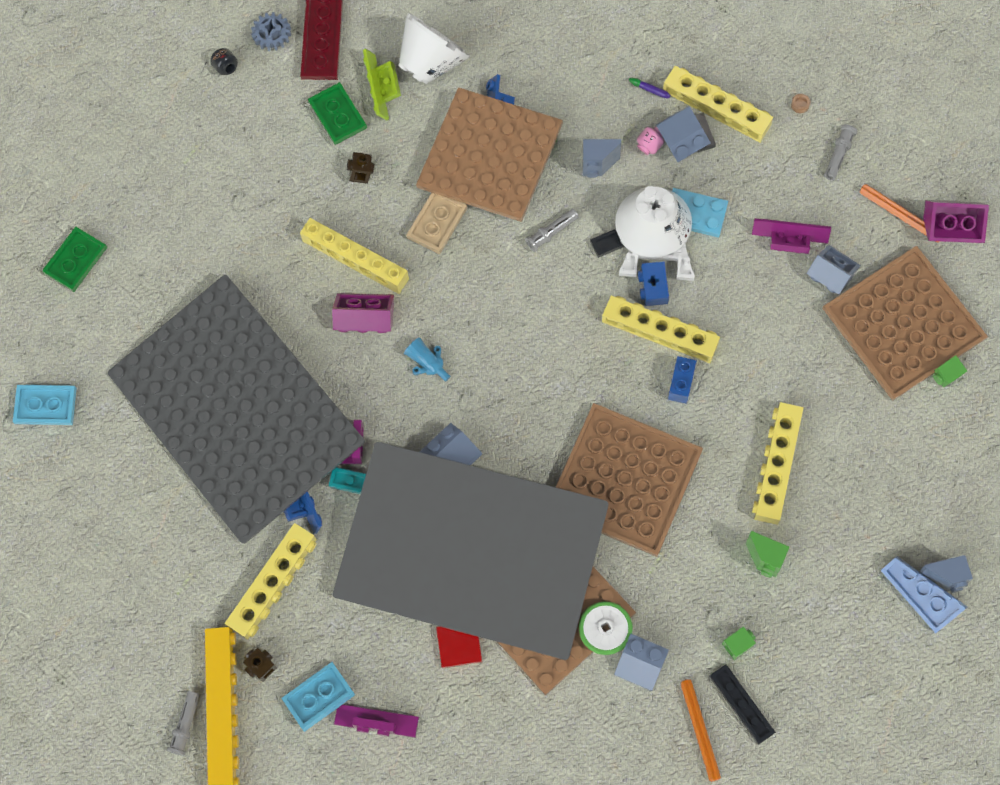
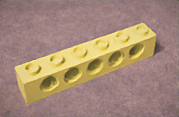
M674 66L664 82L663 90L667 91L672 97L704 112L708 116L760 143L772 124L773 117L767 111H761L751 103L738 99L736 95L721 90L719 86L709 84L702 77L690 74L685 68ZM683 84H688L689 87H684V86H682V85H683ZM701 92H702V93H705L706 95L702 96V95H699L698 93H701ZM715 101H720L722 104H716ZM731 110H737L738 113H733ZM748 118H752L755 121L751 122L748 120Z
M309 218L300 232L304 243L400 294L409 280L406 269L312 218Z
M611 295L602 315V322L707 363H711L720 337L713 331L701 330L698 326L691 323L685 324L676 317L669 318L658 310L651 311L639 303L627 302L621 296L614 297ZM623 311H627L630 313V315L624 317L620 313ZM640 318H645L648 320V322L642 324L638 320ZM663 325L666 329L661 331L657 329V326ZM682 332L684 337L679 338L675 336V333ZM700 339L703 343L697 345L693 340Z
M780 402L778 408L773 410L772 419L775 420L774 427L770 426L768 438H771L770 445L766 444L764 452L767 461L766 464L762 463L760 475H763L762 483L758 482L756 494H759L758 502L754 501L752 513H755L754 520L776 525L780 522L804 407ZM786 422L790 428L783 429L780 423ZM783 441L786 447H778L776 442ZM778 459L781 461L782 465L775 466L772 463V460ZM775 478L778 484L771 485L768 479ZM771 497L774 503L767 504L764 498Z
M294 523L224 624L247 640L250 636L253 637L259 629L258 624L261 620H265L268 617L272 604L277 603L281 598L283 588L289 586L294 578L292 575L296 569L299 570L303 566L307 553H311L315 549L317 544L315 536ZM295 545H300V546H301V549H300L299 552H297V553H292V552H291V549H292L293 546H295ZM282 562H289V567L287 569H280V564ZM277 578L278 582L275 586H268L270 579ZM266 595V600L263 603L259 604L256 602L258 596ZM254 612V617L251 620H245L246 613Z

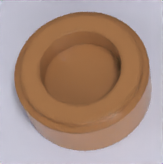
M805 94L795 95L791 102L793 111L800 114L807 112L811 103L809 97Z

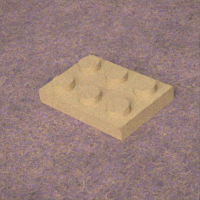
M431 193L408 231L407 239L441 254L467 210V205Z

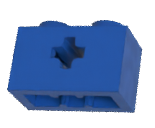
M665 261L641 264V270L638 271V281L642 282L643 288L640 289V298L644 300L645 306L668 304L669 292Z
M677 356L668 400L687 404L697 360Z

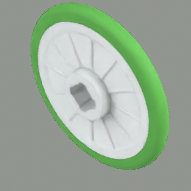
M598 602L591 605L582 614L579 622L581 640L588 649L601 655L615 654L624 649L633 631L629 614L624 608L613 602ZM607 624L610 630L603 632L601 626Z

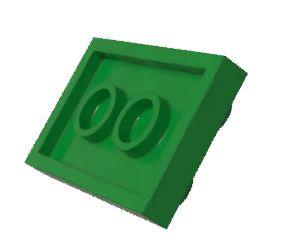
M340 82L308 98L310 106L334 145L367 129L365 121Z
M75 226L42 272L72 292H75L108 247Z

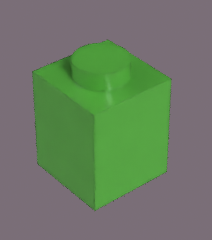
M955 355L936 368L933 377L937 384L942 385L944 388L966 373L967 369Z
M743 626L725 639L722 645L733 660H736L755 646L756 642L754 640L756 638L751 630H746Z

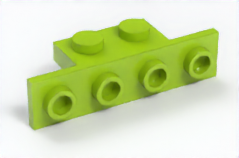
M365 48L363 49V62L367 68V79L371 86L370 94L374 100V112L377 116L389 120L386 103L401 96L395 65L389 61L378 66L376 55Z

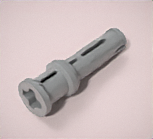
M847 124L842 125L841 134L835 141V151L824 173L826 179H832L833 181L836 179L845 153L851 149V141L858 132L855 127Z
M572 208L547 227H540L538 232L531 237L527 236L525 241L529 248L536 252L545 242L549 243L552 236L576 219H579L577 212Z
M192 691L187 692L177 728L172 731L173 738L170 747L166 750L167 752L181 756L185 755L184 748L187 739H190L191 736L189 733L190 725L200 694Z

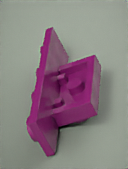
M754 218L752 235L771 237L770 250L809 254L810 242L828 244L831 233L830 226Z
M341 705L337 708L334 725L356 728V731L361 733L375 731L377 735L389 737V734L416 738L419 717Z

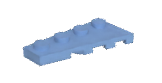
M898 556L881 570L935 633L940 631L968 607Z

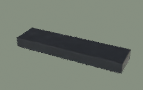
M727 664L709 675L712 682L758 745L776 733Z

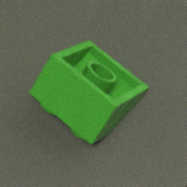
M754 531L750 532L746 541V546L756 569L761 571L760 573L766 577H776L782 567L789 546Z

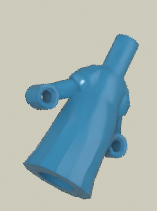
M418 337L406 348L404 354L423 367L415 366L412 369L415 376L424 373L427 375L438 374L445 382L449 380L451 376L443 369L440 346L434 348L433 354L422 339Z

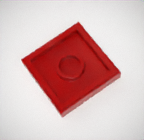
M441 626L436 627L442 669L482 663L478 636Z

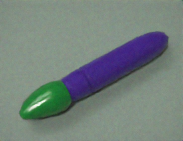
M629 78V82L636 87L645 89L662 98L668 99L671 97L663 89L643 82L638 78Z

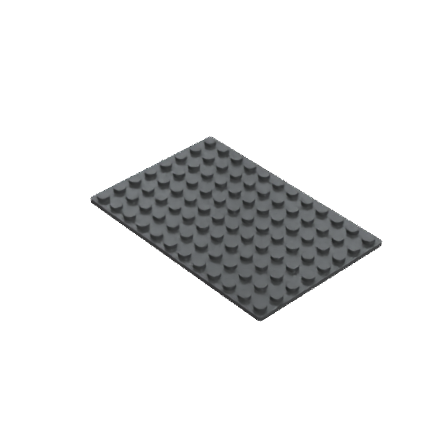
M227 275L220 277L108 371L110 378L242 544L252 539L365 443L360 433Z
M376 442L333 590V597L567 660L570 656L609 504L602 499Z

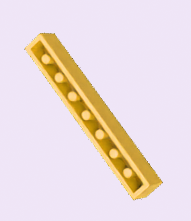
M230 627L205 629L208 785H240V779L236 777V769H239V757L236 756L239 738L238 735H235V727H238V715L235 714L238 696L234 694V686L237 685V674L234 673L237 656L236 653H233V645H236V633Z

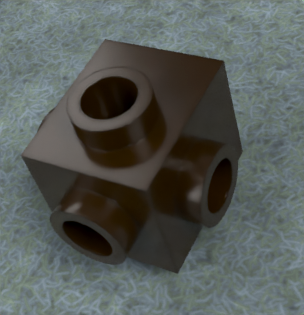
M353 152L352 158L347 161V170L350 171L349 181L368 184L375 165L371 162V154Z
M257 647L255 650H250L244 657L243 663L247 666L244 670L252 678L257 676L262 682L277 669L271 661L273 657L265 649L261 651Z

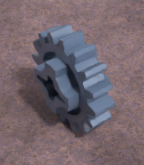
M272 12L271 16L265 13L264 18L258 16L260 21H254L255 27H251V35L255 44L260 45L262 50L267 47L268 51H271V48L277 51L278 46L284 48L283 43H289L288 37L292 35L287 18L283 19L282 14L276 16L275 12Z

